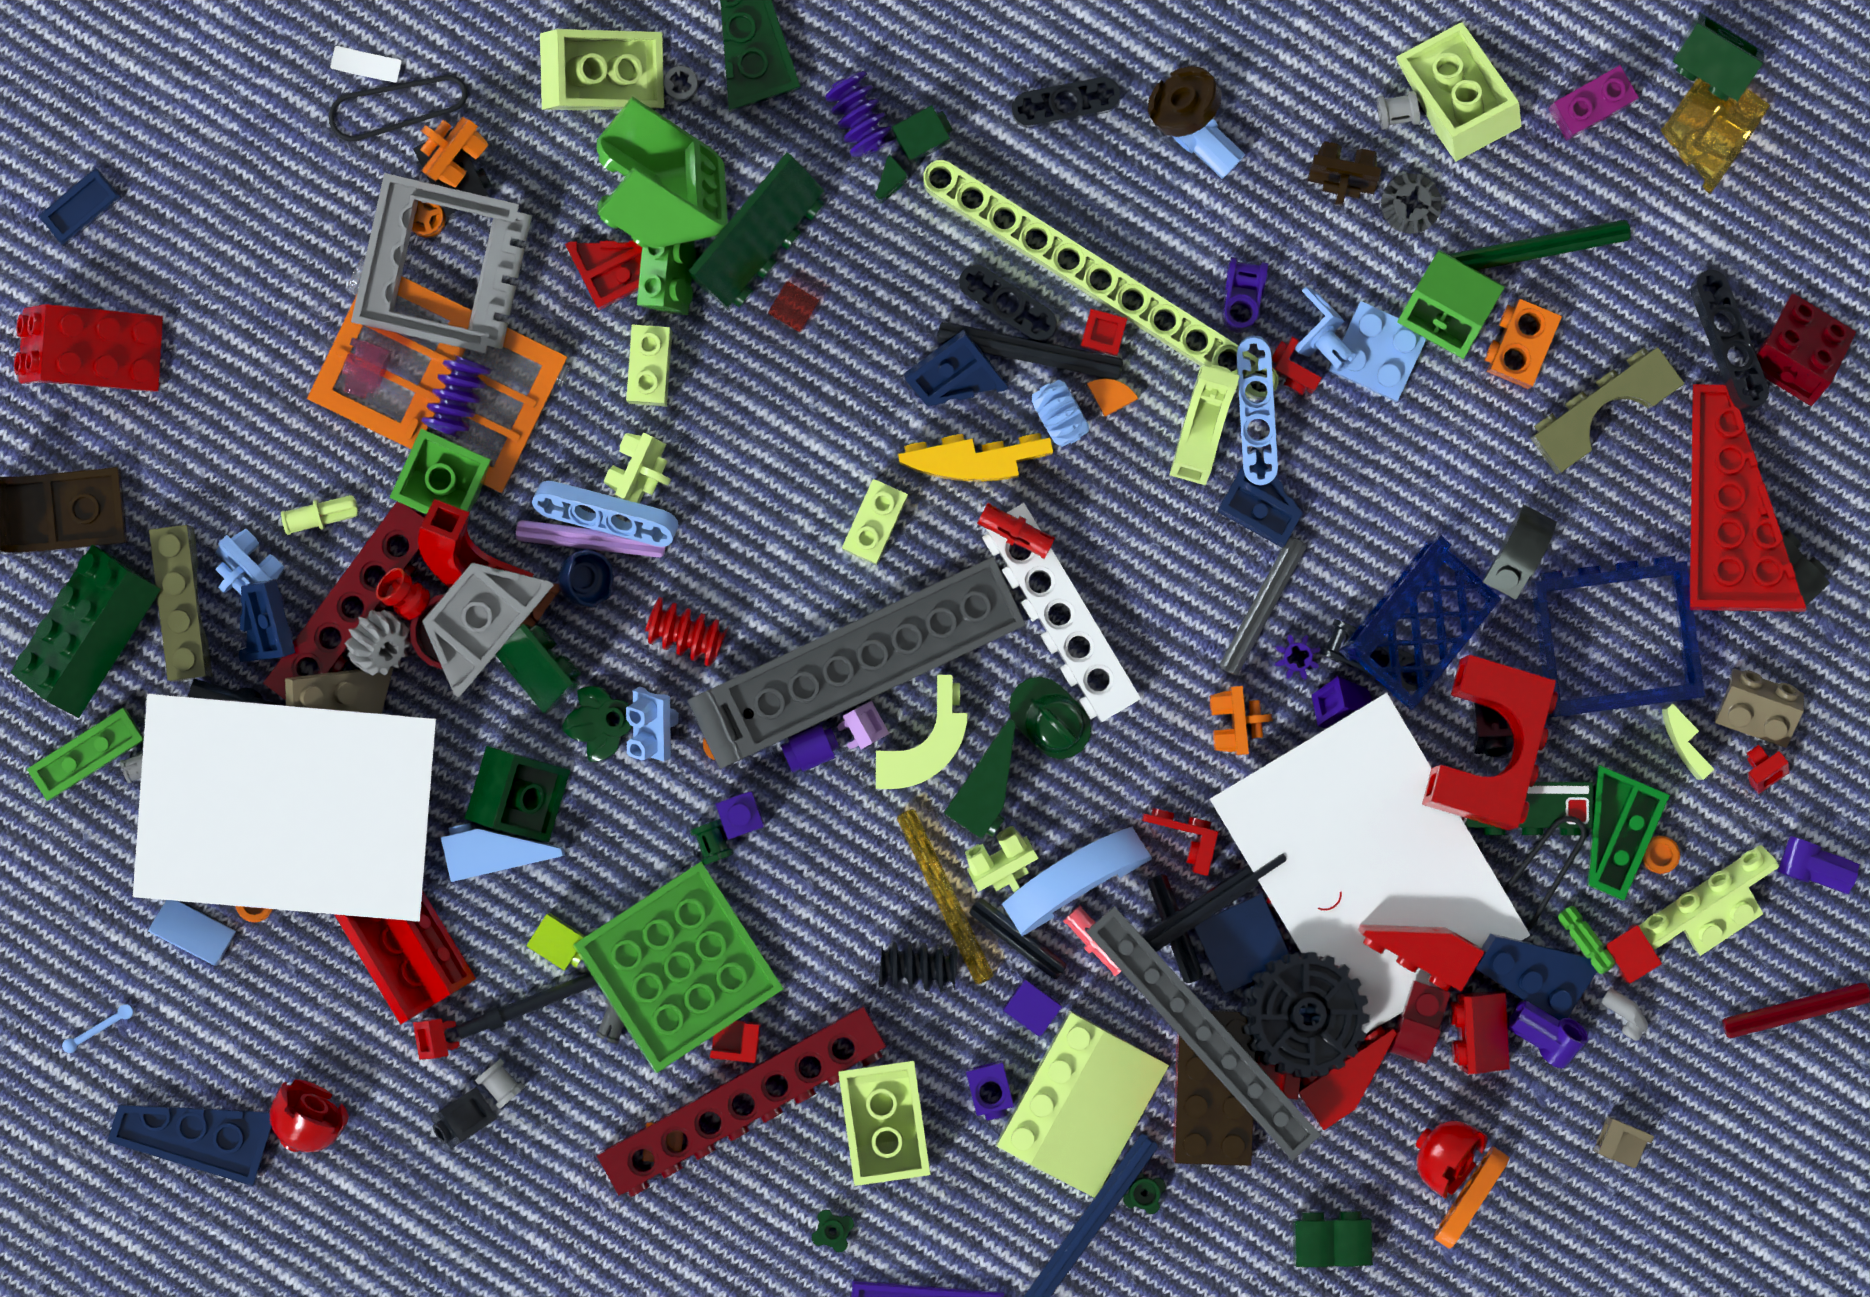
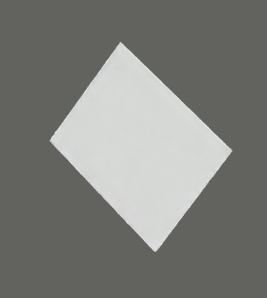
M1387 693L1210 798L1211 803L1253 873L1284 853L1287 860L1283 864L1258 879L1301 953L1317 952V956L1322 957L1329 955L1335 958L1334 965L1340 966L1345 964L1350 968L1348 974L1350 979H1359L1362 985L1358 989L1359 995L1367 996L1368 1004L1363 1006V1013L1370 1015L1369 1023L1362 1024L1361 1029L1366 1034L1403 1012L1413 980L1435 988L1439 987L1428 980L1431 974L1419 967L1416 973L1398 964L1396 962L1398 955L1385 949L1383 954H1380L1363 943L1366 937L1358 931L1360 924L1446 927L1482 948L1490 933L1517 940H1524L1530 936V933L1461 817L1422 805L1431 766ZM1342 891L1341 900H1340L1339 904H1338L1335 908L1330 909V910H1323V911L1318 909V908L1327 909V908H1330V907L1334 906V905L1338 902L1339 897H1340V892Z
M147 694L133 897L420 922L436 719Z

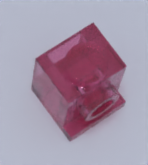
M352 338L350 345L357 348L355 354L348 353L342 368V374L346 375L344 391L366 399L368 392L378 394L393 351L357 338Z

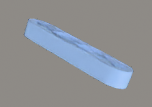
M1252 335L1243 339L1237 349L1238 375H1240L1238 387L1243 469L1245 476L1250 482L1264 485L1274 480L1278 470L1272 355L1269 343L1260 336ZM1250 344H1257L1258 350L1265 351V356H1260L1258 359L1259 371L1266 368L1267 375L1254 373L1244 377L1243 370L1251 371L1250 357H1244L1243 352L1249 350ZM1260 381L1267 387L1268 392L1265 399L1253 402L1247 398L1245 388L1250 382ZM1255 419L1266 421L1270 428L1269 434L1260 440L1252 438L1247 430L1251 421ZM1271 444V451L1264 449V462L1271 464L1272 469H1267L1265 476L1260 477L1256 470H1250V465L1256 464L1257 455L1256 450L1248 452V445L1260 448Z
M555 481L542 482L532 500L535 510L545 517L654 546L664 547L671 544L679 526L675 516L665 510ZM579 505L588 506L591 509H593L595 513L587 512L583 510ZM616 514L627 517L631 522L620 520L616 517Z

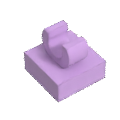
M872 701L843 716L844 721L837 727L839 731L847 727L851 730L855 739L847 744L850 749L857 746L863 749L890 734Z

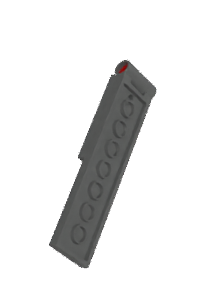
M991 557L687 700L719 769H722L1024 627L1026 624L994 557ZM744 710H751L753 717L745 719L743 717Z

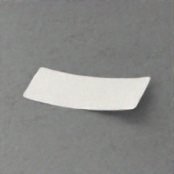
M335 46L330 67L347 73L396 83L402 61L400 59Z

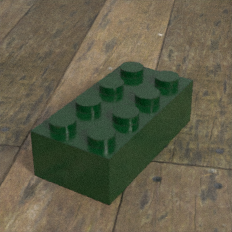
M92 544L87 553L79 560L77 569L66 586L58 593L56 602L45 619L39 623L36 633L26 649L18 656L16 664L10 673L45 701L79 718L161 589L125 562Z

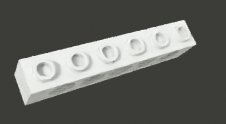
M1025 503L1007 512V514L1019 518V516L1025 518V523L1040 530ZM985 528L988 534L983 536L982 539L993 557L1000 553L1007 567L1002 569V572L1012 589L1018 586L1021 588L1026 597L1021 604L1031 621L1039 619L1046 630L1040 636L1050 653L1053 654L1058 651L1065 662V665L1061 666L1060 669L1069 685L1072 687L1078 684L1085 697L1079 701L1088 717L1093 719L1097 716L1099 721L1103 722L1140 700L1139 694L1053 550L1050 548L1045 559L1031 552L1027 559L1016 560L1009 552L1010 544L1006 543L1007 539ZM1038 571L1046 573L1051 581L1050 588L1043 593L1034 592L1029 586V577ZM1062 604L1068 608L1070 619L1065 625L1057 626L1049 620L1048 611L1051 606ZM1073 637H1083L1089 643V652L1084 658H1075L1070 655L1068 643ZM1094 669H1101L1108 675V686L1102 691L1091 689L1087 683L1088 674Z

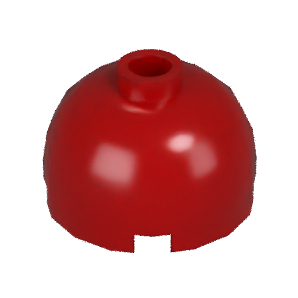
M294 1079L291 1085H287V1082L282 1083L276 1093L270 1108V1124L275 1135L286 1149L293 1152H319L332 1145L341 1135L349 1118L346 1108L342 1103L337 1108L327 1099H331L333 1095L326 1089L308 1081Z
M1455 1120L1441 1123L1434 1130L1426 1128L1415 1145L1420 1149L1416 1163L1418 1173L1423 1182L1444 1199L1447 1198V1192L1453 1195L1475 1168L1476 1163L1473 1162L1475 1151L1477 1150L1483 1154L1488 1141L1487 1135L1466 1122Z

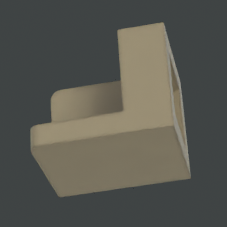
M1607 1116L1593 1151L1611 1160L1613 1159L1629 1167L1636 1168L1646 1143H1652L1655 1136Z

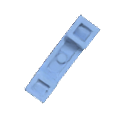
M1129 827L1094 841L1061 859L1023 885L1002 905L1020 935L1024 936L1053 919L1054 911L1116 874L1119 878L1125 876L1152 860V857L1133 827Z

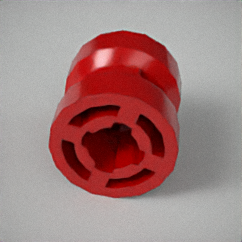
M395 568L386 573L376 588V597L387 606H394V611L405 620L416 618L422 613L429 602V591L418 582L412 583L411 576L401 568Z

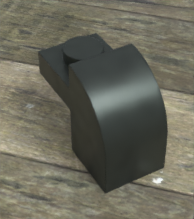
M1523 504L1505 535L1500 551L1485 574L1483 583L1517 600L1530 576H1533L1552 539L1557 521Z

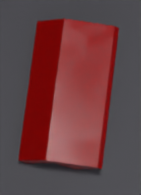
M423 890L420 922L334 914L400 1025L476 980V977Z

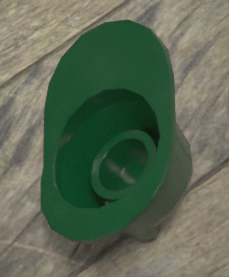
M1034 677L1026 679L1017 685L1011 694L1009 703L1011 719L1016 723L1017 728L1041 752L1049 757L1065 759L1081 752L1088 743L1091 733L1090 719L1081 705L1061 685L1052 679Z

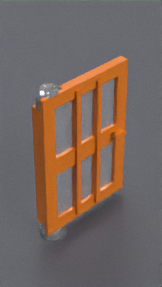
M361 258L357 264L346 290L356 297L365 258ZM401 276L394 307L395 313L398 312L403 315L468 329L472 313L471 309ZM355 297L307 399L409 449H412L420 429H424L490 459L491 462L483 484L503 493L555 384L563 387L572 368L565 364L568 357L508 327L503 348L499 349L488 346L486 353L352 323L351 320L356 302ZM454 355L481 364L492 370L491 374L478 375L487 385L484 389L473 388V392L481 400L479 403L467 404L476 414L474 417H462V420L470 426L469 431H457L456 434L462 439L428 427L421 422L422 417L435 416L426 406L428 403H440V399L432 393V390L445 389L446 386L437 377L438 374L451 373L443 365V361L456 360Z

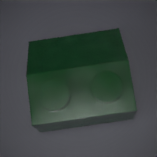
M1699 12L1676 51L1673 62L1678 65L1676 71L1687 79L1695 81L1698 77L1710 84L1708 90L1718 98L1728 101L1731 97L1738 102L1763 64L1764 51Z
M486 746L465 819L493 829L549 843L570 770L516 753Z

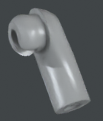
M1610 988L1604 996L1602 1004L1628 1021L1622 1028L1624 1035L1634 1041L1640 1040L1642 1033L1647 1032L1648 1022L1642 1011L1634 1001Z

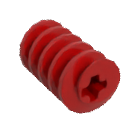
M658 597L647 622L645 633L646 631L648 632V643L652 645L662 637V649L668 650L676 642V654L680 656L688 648H691L692 661L696 662L704 653L705 666L710 667L719 655L729 625L723 632H719V620L715 619L709 627H706L705 614L702 613L693 622L691 621L690 608H686L678 616L677 603L674 602L665 611L663 610V598Z

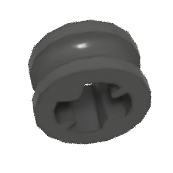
M675 66L666 73L664 87L668 96L673 100L686 102L696 95L698 79L695 72L689 67ZM681 74L688 75L687 82L691 88L687 92H684L682 89L680 94L674 92L675 85L672 79L676 75L681 78Z

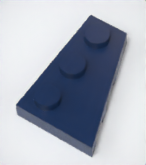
M1491 933L1481 948L1485 953L1475 968L1522 1000H1527L1558 1020L1569 1017L1597 973L1591 964V958L1587 959L1586 956Z

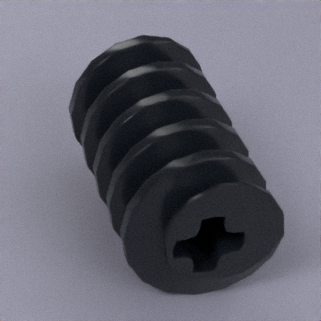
M891 940L886 950H883L882 946L879 987H884L888 977H891L894 988H900L903 979L907 978L910 990H914L918 981L922 980L925 991H930L934 981H937L940 992H945L949 982H952L955 991L958 959L957 946L952 945L946 956L941 944H936L932 954H929L927 944L921 942L917 953H914L910 941H906L902 951H899L896 940Z

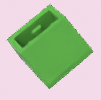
M1438 250L1397 323L1464 359L1505 286Z

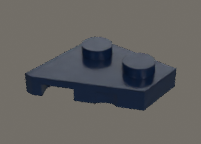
M962 330L903 373L907 383L927 407L946 403L950 399L963 400L973 398L974 393L994 389L998 393L1008 389L1005 379L965 330Z
M1252 447L1250 452L1256 450L1257 460L1256 464L1250 465V470H1256L1260 477L1265 476V471L1269 468L1262 460V454L1259 450ZM1243 464L1217 510L1218 513L1281 548L1286 545L1303 514L1295 501L1287 496L1284 486L1277 476L1268 484H1254L1245 476Z
M276 579L253 582L241 586L242 614L240 616V630L243 632L247 631L246 648L239 650L240 662L279 658L296 653L292 641V631L288 626L283 607V597Z

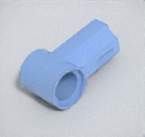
M1214 119L1204 128L1191 135L1172 136L1185 150L1190 153L1194 152L1221 179L1229 174L1245 156L1217 128L1218 124Z

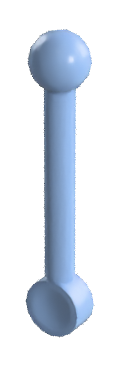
M128 1004L121 1005L116 1014L78 1037L64 1040L62 1044L63 1050L67 1053H73L76 1051L77 1045L120 1019L126 1020L131 1018L134 1012L133 1008Z

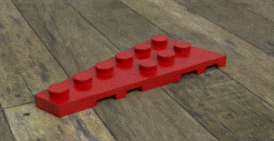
M1693 384L1690 610L1806 612L1807 608L1803 596H1801L1796 575L1790 563L1765 483H1763L1741 412L1731 401L1726 385Z

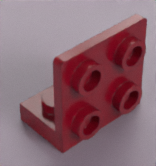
M1791 294L1771 333L1756 351V355L1765 379L1812 407L1832 383L1856 332L1796 294Z

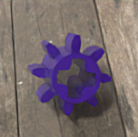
M1290 634L1287 635V642L1289 644L1287 647L1275 646L1274 649L1281 653V660L1274 663V667L1284 665L1288 669L1285 674L1286 679H1289L1293 672L1299 671L1300 677L1305 680L1307 679L1305 669L1308 667L1319 668V665L1312 661V654L1319 652L1320 648L1310 649L1306 645L1309 636L1305 635L1300 643H1295L1294 638ZM1294 646L1298 652L1305 651L1307 658L1301 660L1302 667L1298 668L1296 663L1289 664L1287 657L1292 655L1291 648Z

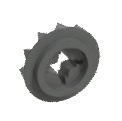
M1405 173L1391 180L1384 189L1381 198V210L1388 224L1397 231L1407 234L1420 233L1430 228L1439 217L1442 196L1435 183L1422 174ZM1416 188L1418 189L1417 201L1422 203V206L1427 207V209L1415 208L1409 217L1405 218L1407 214L1406 204L1396 199V197L1408 198Z

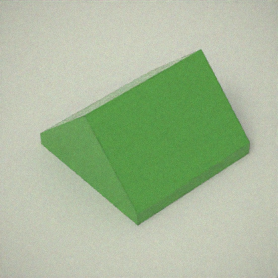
M420 429L389 498L424 514H427L434 499L470 512L479 497L491 460L424 429Z

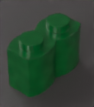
M1357 1210L1339 1211V1218H1324V1212L1322 1211L1301 1212V1219H1293L1294 1266H1373L1372 1220L1362 1217V1211Z

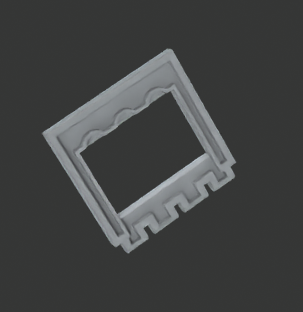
M384 173L351 322L486 353L488 346L502 349L508 323L494 320L495 313L510 316L516 286L502 283L504 275L513 278L519 277L525 249L511 246V240L514 238L527 241L532 215L518 212L519 204ZM418 201L493 218L468 329L394 312Z

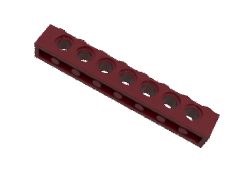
M865 1005L653 1122L654 1124L644 1127L601 1151L597 1158L618 1196L628 1192L629 1196L633 1197L650 1187L647 1181L650 1178L661 1173L663 1179L684 1168L681 1164V1161L694 1154L695 1158L699 1160L715 1151L717 1148L714 1143L727 1136L731 1142L749 1132L750 1129L747 1124L761 1118L763 1123L783 1113L780 1106L794 1099L796 1104H799L817 1094L813 1087L826 1080L830 1086L839 1082L838 1072L847 1071L849 1067L858 1062L863 1067H866L882 1058L883 1055L880 1050L886 1047V1043ZM845 1037L853 1042L855 1051L850 1057L840 1058L834 1053L833 1043L838 1038ZM814 1056L820 1061L821 1071L819 1074L809 1077L801 1072L799 1064L804 1057ZM781 1075L787 1080L788 1089L784 1094L774 1095L768 1091L766 1082L770 1076ZM740 1093L749 1094L754 1100V1109L746 1114L739 1113L733 1105L734 1097ZM706 1112L716 1113L721 1119L720 1129L715 1132L705 1131L700 1124L701 1115ZM675 1130L683 1132L688 1139L687 1147L682 1151L671 1149L667 1143V1135ZM647 1149L653 1154L655 1161L651 1168L641 1169L635 1164L634 1153L637 1150Z

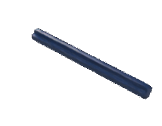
M1143 1133L1139 1135L1023 1297H1051L1158 1150L1159 1145L1155 1140Z

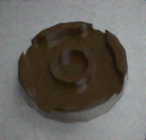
M1195 66L1179 68L1171 72L1170 75L1172 77L1165 82L1161 80L1154 87L1149 97V116L1157 129L1165 135L1181 137L1195 133L1204 128L1215 117L1221 105L1222 91L1217 80L1206 69Z

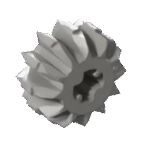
M371 609L367 619L358 617V626L349 629L352 637L345 642L349 650L347 656L351 662L372 676L376 673L386 676L390 667L399 668L398 661L401 657L408 656L405 648L411 644V639L408 635L410 629L406 623L392 612L386 610L376 612Z

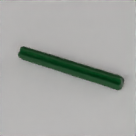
M1619 220L1448 255L1475 270H1482L1628 241L1631 238V230L1627 220Z

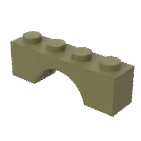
M1643 347L1626 360L1630 365L1620 374H1617L1614 369L1595 382L1599 387L1595 392L1587 397L1584 391H1582L1565 403V406L1568 408L1567 412L1557 419L1551 413L1534 426L1538 432L1530 437V439L1556 475L1592 451L1590 443L1591 422L1596 412L1605 403L1612 400L1625 399L1637 402L1649 409L1685 384L1659 347L1650 352Z
M181 525L149 529L155 583L161 589L157 599L167 680L177 682L194 678L213 677L208 638L203 628L198 601L197 569L199 563L194 527Z

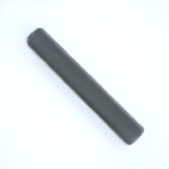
M1289 537L1286 545L1281 549L1220 662V667L1228 673L1237 675L1240 672L1306 550V544L1302 541Z

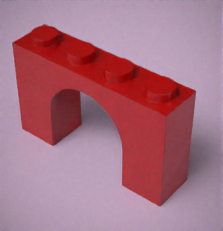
M1473 655L1461 658L1451 696L1478 703L1499 712L1508 722L1514 735L1513 754L1505 769L1493 777H1482L1444 765L1431 768L1422 805L1505 830H1512L1518 828L1519 823L1523 824L1529 811V802L1525 801L1528 788L1533 787L1539 771V766L1535 764L1538 750H1543L1548 737V729L1544 728L1548 714H1552L1557 703L1558 693L1554 692L1556 680Z

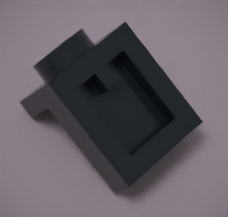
M1472 702L1476 735L1474 753L1498 757L1512 752L1514 735L1506 719L1496 710Z
M477 1087L431 1117L434 1123L433 1131L443 1144L447 1143L451 1149L497 1119Z

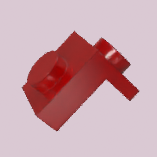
M1292 336L1288 344L1280 341L1272 356V362L1276 363L1274 369L1278 376L1285 379L1283 385L1289 390L1302 396L1305 391L1312 394L1322 377L1289 360L1299 339Z

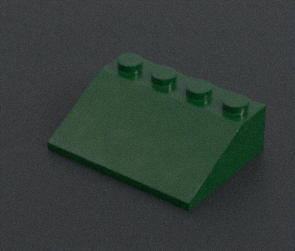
M785 153L689 270L694 283L728 311L734 305L741 308L754 292L750 288L751 284L758 276L763 279L768 276L778 263L774 259L775 255L782 247L789 250L802 234L798 228L806 218H809L811 221L814 220L826 205L822 200L825 196V190L791 154Z

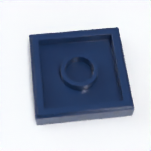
M1262 893L1214 914L1194 927L1224 994L1253 982L1251 979L1256 972L1262 973L1266 971L1265 964L1269 961L1281 960V956L1290 954Z

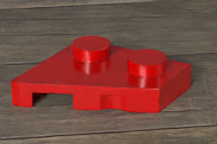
M635 241L568 242L565 244L598 310L638 291L642 247Z

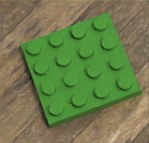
M702 862L694 865L573 944V947L655 1073H658L784 989Z

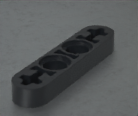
M1706 270L1691 284V297L1731 401L1739 410L1753 412L1768 399L1769 387L1728 280L1719 271ZM1707 283L1710 287L1715 286L1717 291L1712 294L1711 291H1704L1703 286ZM1720 302L1723 303L1712 310L1709 308L1713 303H1715V306ZM1716 315H1724L1729 318L1732 325L1730 332L1720 331L1714 323ZM1730 349L1738 350L1743 354L1745 358L1743 367H1736L1728 360V351ZM1746 372L1750 373V375L1746 379L1744 378V376L1740 379L1736 378L1745 374ZM1747 387L1748 390H1755L1757 395L1754 398L1750 395L1745 396L1743 390Z

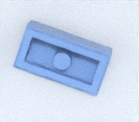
M166 900L148 932L217 966L226 953L236 930L179 901Z

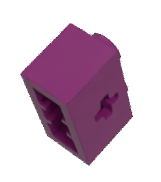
M1621 65L1555 101L1548 109L1564 138L1568 141L1632 105L1639 97Z

